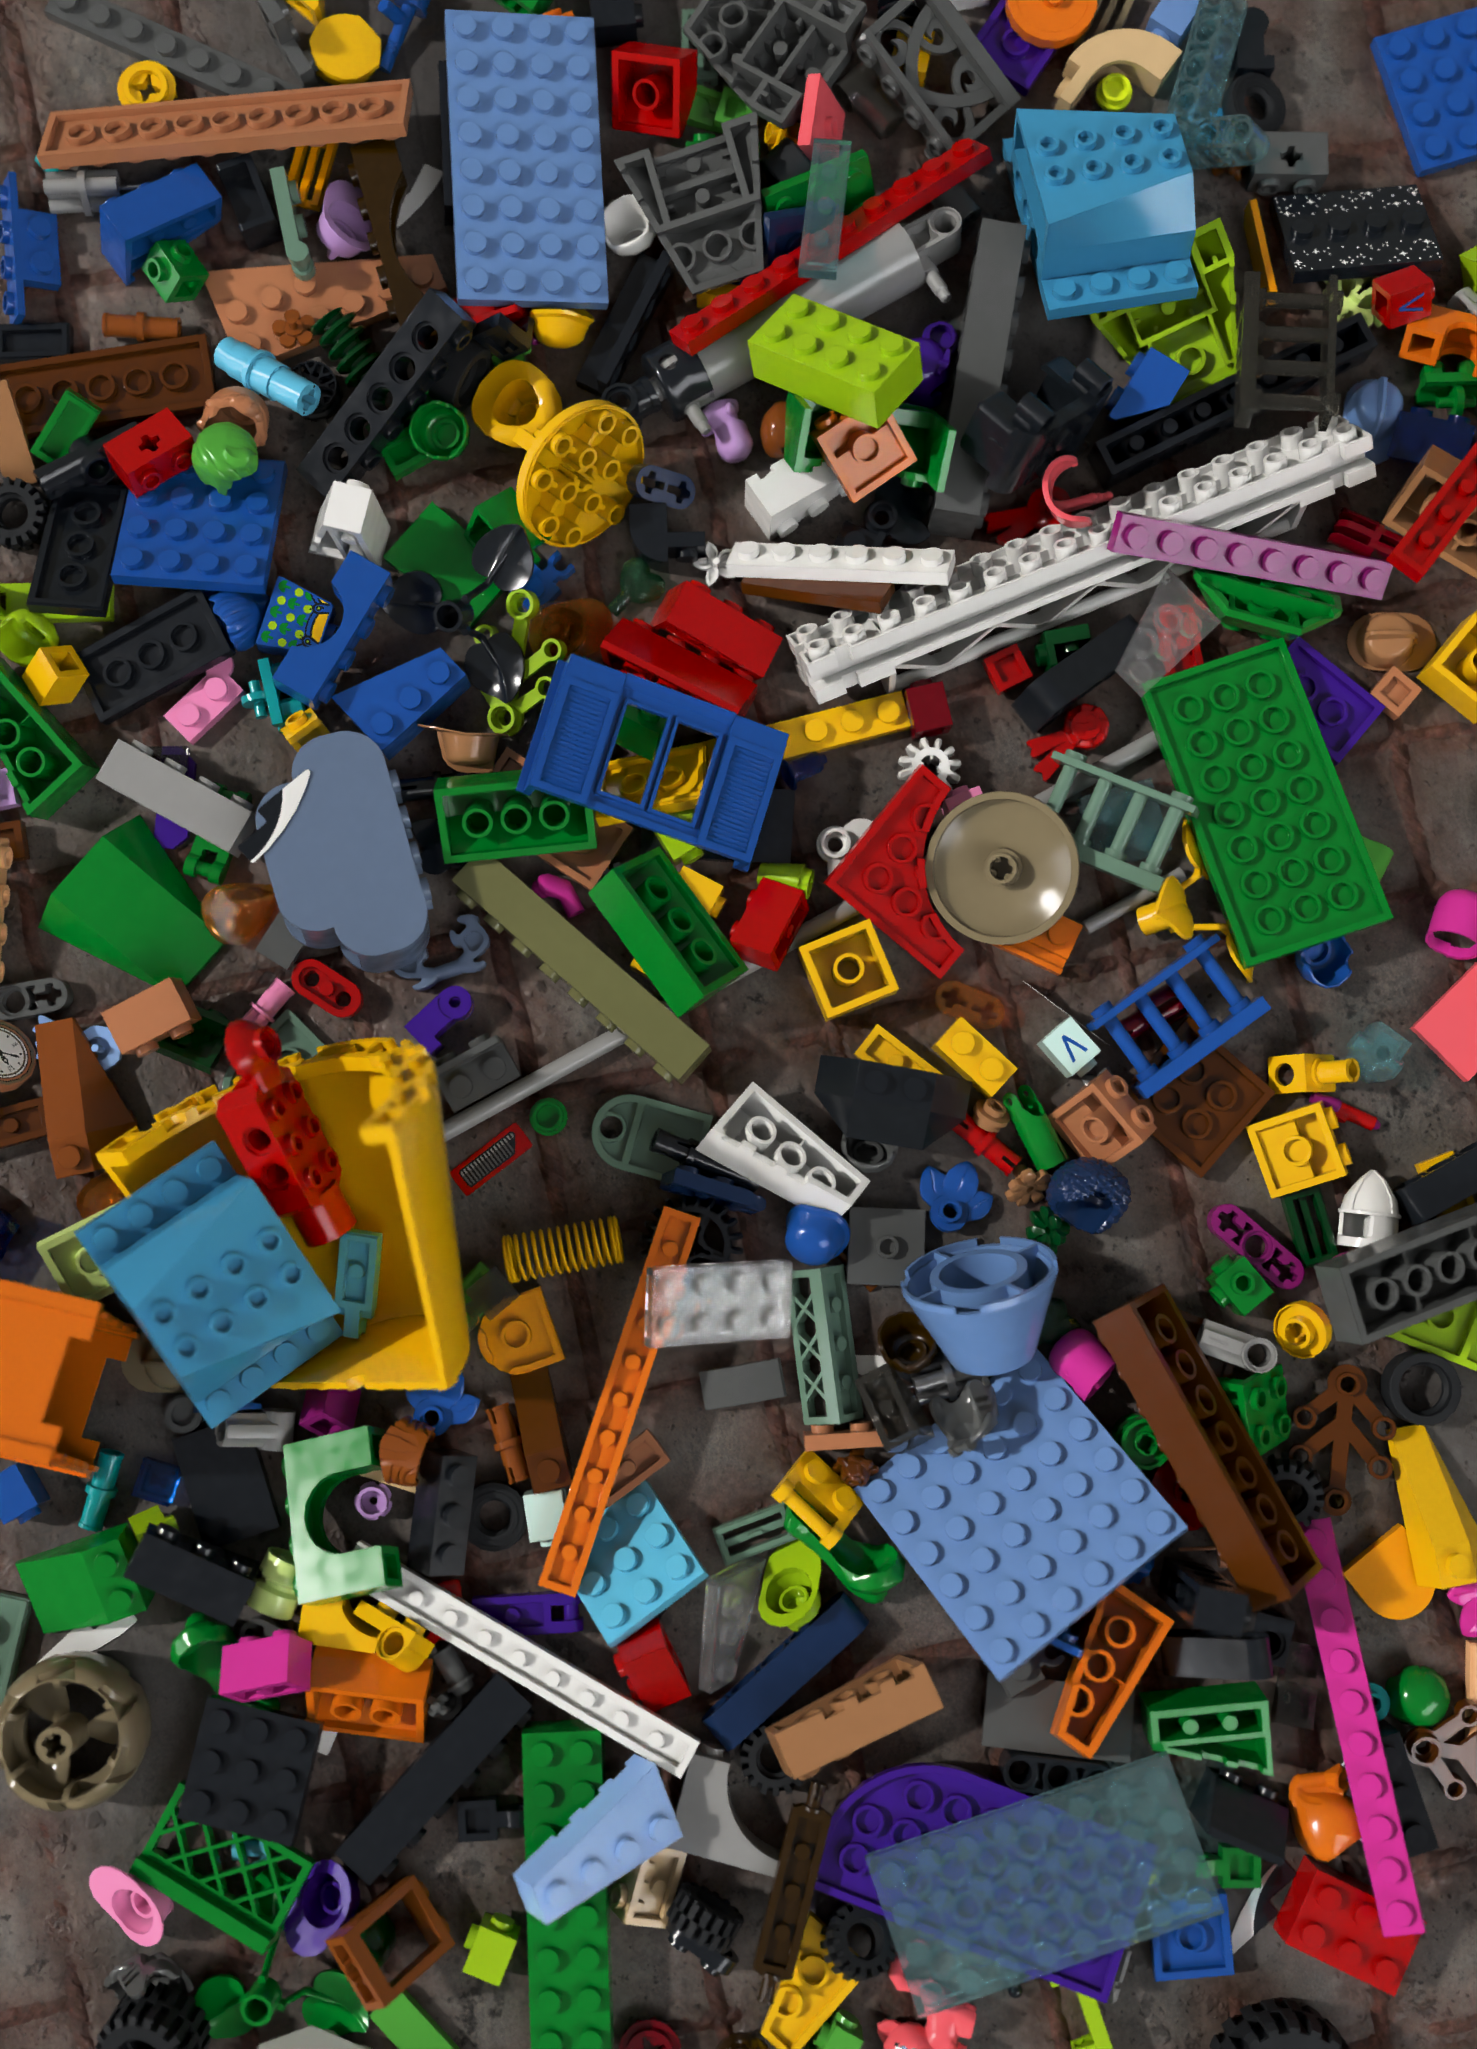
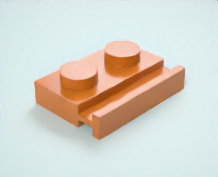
M1062 916L1050 929L1033 939L1010 945H991L1059 976L1083 925Z

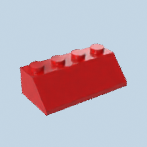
M622 617L603 639L600 650L605 666L626 674L636 675L735 712L737 713L736 715L745 718L757 695V684L753 683L754 678L739 669H734L731 672L719 666L720 661L714 656L705 652H700L697 655L686 649L687 645L682 640L671 635H667L664 638L654 633V628L640 619L634 618L633 621Z

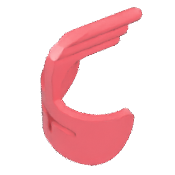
M1063 455L1054 459L1048 465L1043 475L1042 490L1045 502L1054 518L1062 525L1078 529L1092 526V519L1090 517L1074 516L1066 513L1112 500L1113 493L1111 491L1089 493L1068 500H1054L1052 491L1058 476L1066 469L1078 466V460L1075 456Z

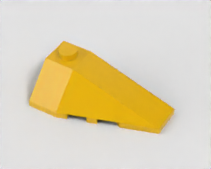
M1412 1424L1396 1427L1395 1436L1387 1441L1417 1586L1447 1589L1476 1583L1477 1524L1425 1426ZM1385 1429L1386 1434L1390 1432V1429Z

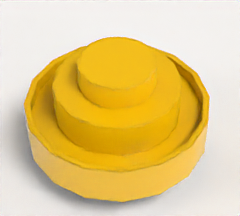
M1304 1300L1291 1302L1280 1309L1274 1318L1273 1331L1276 1341L1284 1351L1293 1357L1301 1359L1313 1358L1325 1350L1331 1341L1332 1327L1330 1320L1325 1312L1312 1302Z

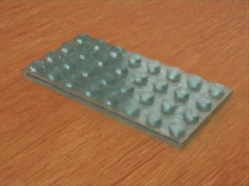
M1166 1751L865 1855V1860L919 2019L1225 1913Z

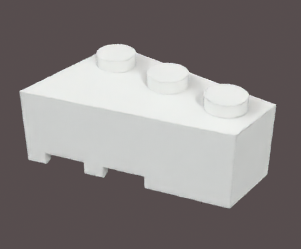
M353 479L347 480V483L334 480L319 510L308 553L344 561L350 550L381 567L391 526L369 485Z

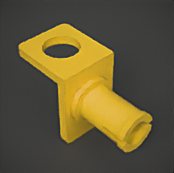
M1304 1053L1272 1056L1267 1060L1269 1087L1276 1092L1275 1094L1301 1092L1330 1093L1336 1091V1083L1357 1082L1360 1077V1066L1355 1058L1334 1060L1332 1054ZM1286 1063L1292 1067L1294 1072V1078L1289 1085H1283L1278 1077L1280 1067Z

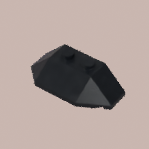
M821 1055L814 1093L845 1137L923 1150L966 1119L972 1082L928 1071L860 1059Z

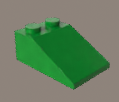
M129 1522L18 1560L15 1563L44 1634L109 1624L148 1609L156 1592L123 1577L126 1566L138 1545Z

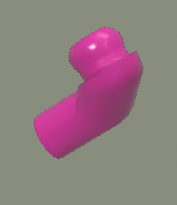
M547 873L538 876L537 880L532 883V890L541 898L552 897L559 899L568 918L575 917L585 911L569 880Z

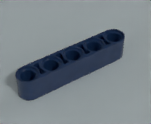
M843 1590L838 1592L819 1609L816 1617L811 1622L802 1626L800 1632H793L704 1714L701 1721L727 1751L732 1750L850 1644L867 1627L870 1620Z

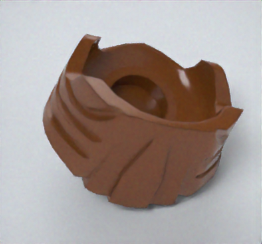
M407 1415L395 1422L394 1426L391 1425L379 1444L380 1466L386 1483L409 1487L418 1486L420 1480L417 1477L420 1461L427 1442H434L436 1436L434 1432L435 1427L420 1422L417 1419L414 1420L413 1417Z

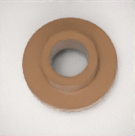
M979 1099L973 1107V1121L980 1128L988 1132L997 1133L1001 1128L1006 1127L1010 1121L1006 1107L996 1099Z

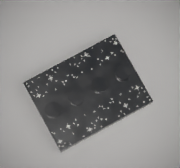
M1416 184L1271 197L1269 212L1292 284L1379 277L1415 265L1423 273L1441 271L1444 257Z

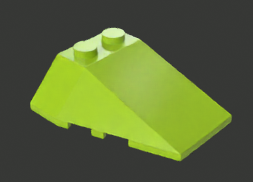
M1220 217L1197 228L1195 232L1190 260L1199 286L1196 298L1089 314L1092 323L1129 365L1139 351L1145 354L1147 350L1153 347L1190 370L1170 405L1240 371L1236 323L1237 303L1234 281V252Z

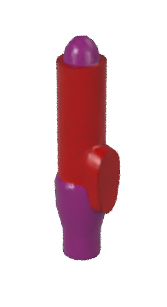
M1312 1092L1309 1098L1310 1103L1322 1100L1325 1108L1332 1106L1338 1122L1345 1123L1349 1121L1370 1131L1378 1130L1381 1127V1123L1377 1120L1376 1116L1346 1104L1338 1098L1318 1092Z

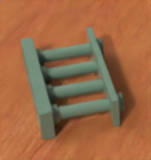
M1066 749L1065 754L1054 750L1051 758L1057 764L1063 766L1047 804L1058 814L1077 772L1098 780L1076 832L1073 834L1079 851L1080 863L1159 895L1165 878L1160 876L1163 871L1160 869V866L1183 814L1197 819L1200 813L1197 806L1192 804L1194 798L1175 790L1172 791L1171 795H1167L1086 763L1087 756L1074 750ZM1112 786L1133 793V796L1110 848L1106 847L1102 853L1089 848L1092 843L1089 838ZM1147 800H1150L1169 809L1146 861H1141L1139 867L1125 862L1127 855L1124 852Z

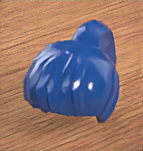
M205 590L209 598L208 601L213 606V613L218 616L233 648L238 652L252 648L256 644L270 602L268 595Z

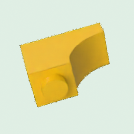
M349 1599L318 1606L303 1605L298 1636L311 1641L312 1645L375 1654L376 1640L381 1631L354 1615Z

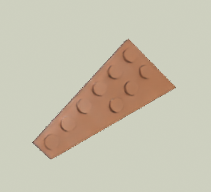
M433 254L398 256L400 265L405 273L424 295L429 288L445 292L446 294L449 293ZM381 258L314 263L316 273L308 281L299 280L295 276L291 265L207 271L209 276L205 281V285L227 337H233L240 342H246L258 350L266 349L274 354L280 362L320 346L319 341L323 336L313 335V341L308 346H301L296 340L294 348L287 349L282 347L279 341L280 337L273 333L272 325L276 320L285 321L284 313L287 310L296 309L300 317L311 315L316 323L330 311L342 307L341 311L343 314L353 311L356 313V317L350 323L351 327L359 325L367 327L390 317L386 301L392 300L389 288L382 289L376 269L377 266L383 265Z

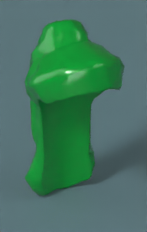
M787 1506L784 1521L786 1532L813 1550L829 1566L843 1585L865 1602L871 1604L882 1602L887 1596L888 1590L903 1580L906 1561L895 1547L888 1543L873 1545L854 1541L844 1533L841 1539L830 1550H827L819 1542L821 1538ZM812 1507L826 1522H828L814 1507Z
M195 1612L187 1618L184 1630L172 1641L170 1660L179 1669H185L193 1675L204 1678L219 1695L222 1646L236 1644V1635L224 1623L202 1612ZM277 1697L247 1702L280 1711V1702Z

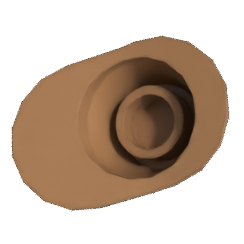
M1376 612L1364 615L1355 621L1349 630L1347 638L1348 652L1355 663L1364 669L1373 671H1388L1392 666H1395L1401 672L1419 670L1434 656L1437 644L1435 633L1429 623L1420 616L1410 613Z
M418 724V727L437 731L442 758L449 767L462 773L492 772L495 767L499 739L509 737L508 734L464 733Z

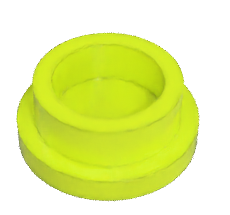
M1112 73L1100 80L1096 88L1095 97L1099 106L1104 110L1119 112L1129 105L1133 90L1126 76L1120 73Z

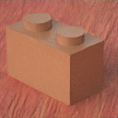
M169 977L101 1013L121 1054H136L138 1058L160 1048L158 1042L171 1036L172 1040H176L194 1031L192 1024L202 1020L182 978Z

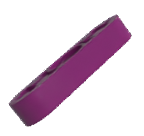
M1219 1204L1209 1211L1207 1226L1210 1232L1236 1255L1245 1256L1256 1271L1272 1286L1280 1289H1293L1302 1282L1304 1268L1300 1260L1240 1208L1232 1204ZM1220 1213H1232L1233 1217L1230 1221L1238 1229H1244L1245 1225H1247L1249 1229L1242 1232L1239 1236L1230 1228H1223L1221 1230L1219 1226L1222 1221L1218 1216ZM1253 1235L1261 1237L1265 1243L1263 1254L1256 1258L1251 1257L1245 1249L1247 1239ZM1238 1236L1236 1243H1234L1232 1239ZM1276 1250L1278 1254L1273 1256L1274 1251ZM1271 1257L1281 1265H1288L1290 1263L1289 1273L1292 1277L1290 1280L1285 1278L1279 1280L1277 1277L1280 1271L1274 1265L1267 1263L1264 1269L1262 1264Z

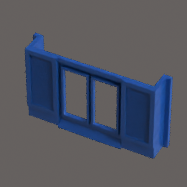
M571 653L566 662L557 660L515 791L530 796L535 789L727 857L734 860L732 868L748 872L789 734L636 675L623 673ZM627 705L667 719L640 804L600 790ZM678 724L717 738L691 822L652 809Z

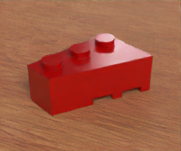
M686 580L666 592L650 623L654 628V633L658 634L660 629H663L680 638L687 645L686 649L690 650L691 646L702 652L708 653L720 661L719 666L731 672L734 669L742 670L754 678L753 681L764 677L783 640L781 636L774 633L775 628L771 624L757 618L752 620L742 614L743 608L726 599L722 602L710 594L711 589L696 580H691V582Z

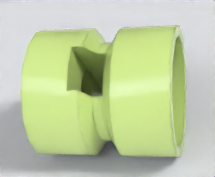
M268 1547L259 1567L263 1576L257 1578V1583L246 1603L254 1610L279 1620H291L298 1606V1597L293 1589V1579L295 1576L294 1557L287 1549Z

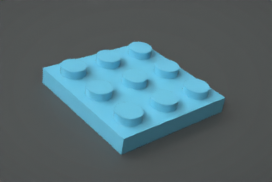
M644 1480L604 1510L577 1592L606 1643L613 1649L709 1577L648 1481Z

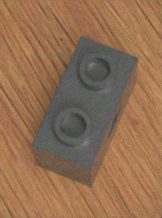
M1254 131L1246 147L1250 158L1249 165L1245 168L1246 192H1258L1260 195H1273L1277 192H1294V194L1318 193L1329 175L1328 132Z

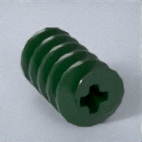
M339 307L320 318L310 330L313 335H323L319 341L320 346L324 349L332 348L329 351L328 358L331 362L340 361L336 368L339 375L349 374L345 383L348 388H354L358 386L381 352L368 353L367 350L373 343L372 338L360 340L359 336L365 327L363 325L351 327L350 323L356 317V313L353 311L343 314L341 311L343 308Z

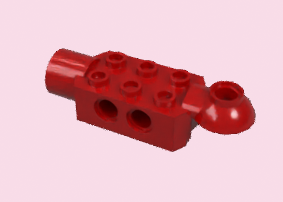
M244 1019L234 1020L230 1022L226 1029L225 1046L230 1064L242 1079L235 1084L232 1091L225 1093L218 1100L216 1116L249 1178L253 1179L278 1218L292 1217L307 1247H318L332 1242L347 1233L357 1222L339 1187L342 1168L339 1165L337 1153L326 1140L318 1117L312 1113L304 1097L301 1084L295 1080L289 1067L279 1066L277 1060L282 1054V1046L276 1031L270 1026L262 1027L252 1021Z

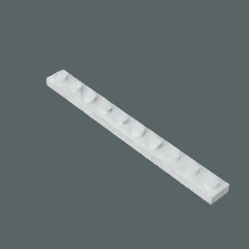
M360 1540L353 1551L373 1546ZM402 1563L400 1564L403 1587L369 1594L680 1779L700 1744L701 1739Z

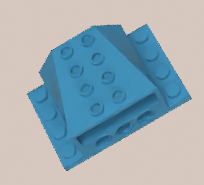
M1016 108L1013 138L1003 139L1002 154L1021 224L1027 225L1025 239L1031 241L1029 254L1047 320L1196 298L1199 286L1190 260L1196 232L1193 170L1175 114Z
M210 1141L73 1232L211 1429L215 1428L343 1335L342 1329L333 1317V1315L342 1311L253 1179L237 1174L215 1141Z

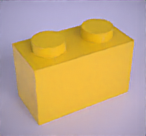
M962 1016L931 1047L965 1080L971 1081L972 1086L986 1099L992 1097L1018 1069Z

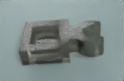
M497 1265L465 1291L472 1299L469 1303H465L466 1312L470 1315L468 1332L476 1328L482 1313L491 1321L521 1296L520 1292L509 1282Z

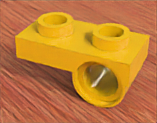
M361 1600L353 1612L354 1615L381 1631L376 1640V1652L381 1659L401 1671L412 1672L419 1668L435 1647V1644L422 1637L426 1631L425 1628L407 1617L402 1624L395 1620L399 1613L381 1601L377 1603L376 1607H373Z

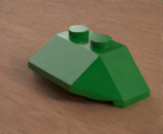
M1193 567V578L1216 621L1221 622L1222 626L1233 631L1246 629L1257 632L1260 637L1272 641L1283 637L1284 640L1291 641L1339 618L1343 611L1340 596L1305 586Z

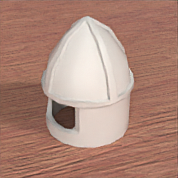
M1369 1170L1361 1176L1344 1195L1341 1207L1338 1208L1340 1215L1337 1245L1360 1248L1398 1233L1399 1219L1402 1217L1399 1214L1398 1201L1387 1180L1377 1170Z

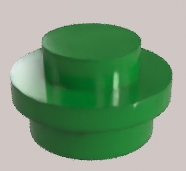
M543 1098L532 1106L529 1120L537 1133L544 1136H553L565 1128L568 1114L565 1106L560 1101L554 1098Z

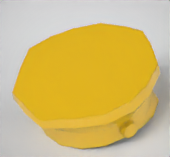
M337 14L319 21L309 40L312 56L319 69L315 73L325 82L333 85L365 83L373 72L380 68L382 54L379 36L358 15Z

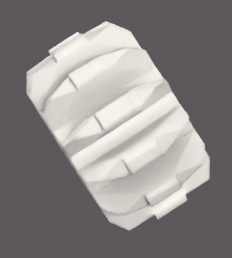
M924 737L919 742L920 750L915 745L909 744L906 748L909 756H900L898 764L905 769L899 771L897 777L898 780H907L919 764L924 765L926 763L927 767H929L931 763L937 768L934 774L951 788L950 791H952L953 789L949 783L957 784L960 781L961 776L954 772V770L960 768L961 760H949L955 749L950 746L944 752L940 750L942 739L937 738L933 747H930L927 738Z

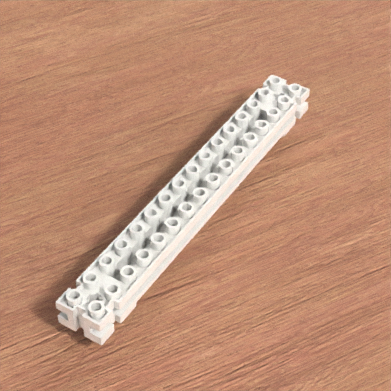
M1335 412L1322 413L1316 416L1313 421L1307 423L1308 428L1303 429L1299 426L1285 428L1277 436L1267 440L1253 441L1247 444L1245 449L1232 454L1216 456L1210 463L1201 467L1184 469L1174 478L1164 482L1150 483L1144 486L1142 491L1129 496L1113 498L1105 506L1095 510L1081 511L1075 515L1090 517L1092 519V526L1078 529L1062 524H1051L1041 528L1038 533L1024 539L1010 540L1004 547L992 552L978 553L972 556L969 561L954 567L948 586L903 584L899 590L894 592L881 614L841 609L834 612L830 618H827V624L819 627L815 623L804 624L798 627L795 632L786 635L789 648L796 658L794 664L797 673L804 684L809 686L811 694L819 705L847 694L846 688L856 684L864 687L878 680H881L887 694L897 692L909 687L915 681L931 678L1193 570V566L1120 554L1108 550L1107 546L1117 510L1226 531L1237 527L1234 532L1264 538H1273L1295 529L1307 505L1335 494V488L1343 485L1350 488L1377 477L1375 463L1365 457V452L1373 449L1372 435L1354 424H1349L1347 419ZM1139 567L1138 571L1133 572L1131 574L1125 573L1127 571ZM1097 586L1111 587L1082 599ZM1041 607L1040 611L1031 615L1027 614V612ZM996 627L1011 628L980 641ZM942 647L941 651L938 653H935L933 655L927 654L931 651H934ZM896 669H911L898 675Z

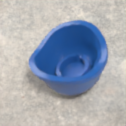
M798 1204L789 1210L786 1217V1248L792 1257L804 1264L812 1266L826 1264L841 1254L850 1240L851 1230L849 1224L840 1214L834 1211Z

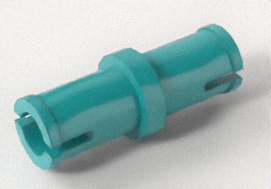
M110 1448L100 1449L96 1465L100 1467L98 1473L94 1472L92 1481H88L85 1487V1492L88 1495L78 1523L80 1528L96 1532L103 1530L110 1501L117 1495L118 1488L115 1484L125 1456L123 1452Z

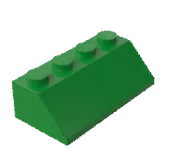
M522 770L437 778L433 789L444 864L597 849L595 810L536 789L530 796L515 791Z
M660 846L613 868L588 892V895L677 1018L700 1006L749 970Z

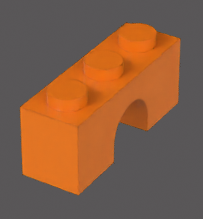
M1432 304L1431 316L1407 324L1398 357L1435 367L1438 359L1444 355H1463L1473 361L1475 367L1472 376L1477 377V317L1474 314Z

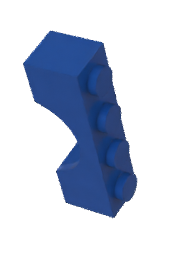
M350 550L331 581L334 594L344 608L340 627L330 639L319 645L310 647L291 646L272 677L276 689L317 711L322 702L327 704L330 701V696H333L337 687L334 681L341 670L346 672L350 668L356 656L354 648L361 638L366 640L369 637L376 622L373 617L379 607L383 609L387 607L395 591L392 587V577L389 571Z

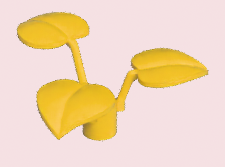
M1183 817L1182 842L1186 855L1194 866L1193 874L1181 884L1175 876L1167 877L1162 885L1158 900L1137 908L1136 916L1139 927L1146 936L1168 929L1171 934L1176 932L1184 940L1191 939L1194 931H1221L1226 935L1228 951L1237 967L1245 976L1246 983H1252L1254 967L1244 970L1227 924L1193 923V917L1186 903L1184 890L1199 880L1202 875L1206 880H1209V876L1187 818Z

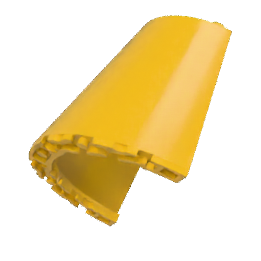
M394 1037L355 1039L319 1046L316 1048L318 1053L313 1058L304 1060L300 1052H297L277 1061L279 1066L289 1067L295 1080L301 1084L304 1097L312 1113L318 1117L326 1140L337 1153L339 1165L342 1168L339 1187L357 1220L353 1229L383 1233L377 1308L375 1309L374 1318L367 1319L365 1334L360 1335L358 1339L343 1337L342 1335L271 1386L272 1389L356 1390L364 1385L366 1389H376L378 1391L385 1389H406L408 1391L436 1389L443 1391L453 1387L458 1382V1376L468 1359L470 1341L437 1070L426 1048L420 1044L414 1045L411 1040H402L400 1042L402 1047L397 1046ZM240 1076L232 1080L233 1086L220 1092L214 1084L185 1098L182 1102L153 1115L156 1122L151 1124L152 1128L140 1132L138 1127L135 1126L95 1154L100 1164L125 1197L210 1141L216 1142L237 1174L249 1178L216 1116L218 1100L225 1093L233 1090L235 1084L242 1079ZM292 1217L279 1218L335 1301L340 1237L322 1246L307 1247ZM333 1315L343 1331L345 1315Z

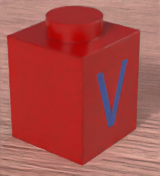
M1415 265L1372 279L1371 313L1389 330L1431 316L1432 299L1435 296L1433 280Z

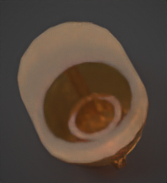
M593 598L547 602L540 606L537 615L530 620L529 642L531 649L535 653L541 649L542 643L546 639L555 638L564 641L567 646V654L563 660L568 659L571 653L578 656L594 653L600 649L603 639L612 630L613 620L611 612L602 602ZM555 643L550 647V653L553 657L558 653V647Z

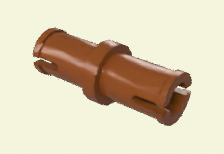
M137 312L136 315L103 313L102 332L103 336L107 338H135L139 343L148 342V339L164 340L182 337V323L180 317L148 316L146 312Z
M507 1402L487 1409L485 1412L488 1415L496 1440V1444L493 1445L494 1450L500 1453L509 1480L508 1484L511 1485L530 1478L521 1445L522 1438L521 1435L518 1436L510 1412V1405Z

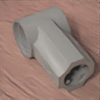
M1208 1319L1203 1320L1195 1340L1203 1354L1256 1373L1268 1372L1277 1363V1349L1271 1341L1265 1338H1259ZM1259 1344L1264 1349L1265 1356L1259 1365L1254 1366L1248 1360V1350L1252 1345Z
M262 1408L261 1412H235L215 1427L214 1434L216 1435L217 1445L221 1447H257L260 1450L283 1452V1445L293 1443L296 1410Z

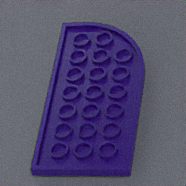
M938 1762L908 1763L881 1771L851 1790L831 1813L832 1818L815 1890L1107 2004L1158 1845L1155 1841L1033 1794L1013 1790L1007 1784L968 1769Z

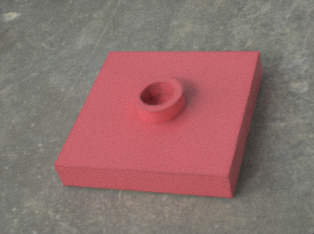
M821 73L808 74L797 142L798 147L814 167L817 168L839 159L845 121V112Z

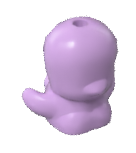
M721 399L710 403L702 411L708 419L711 431L707 435L702 436L715 435L718 454L725 462L739 463L744 461L752 451L753 439L744 420L738 419V401L736 399Z

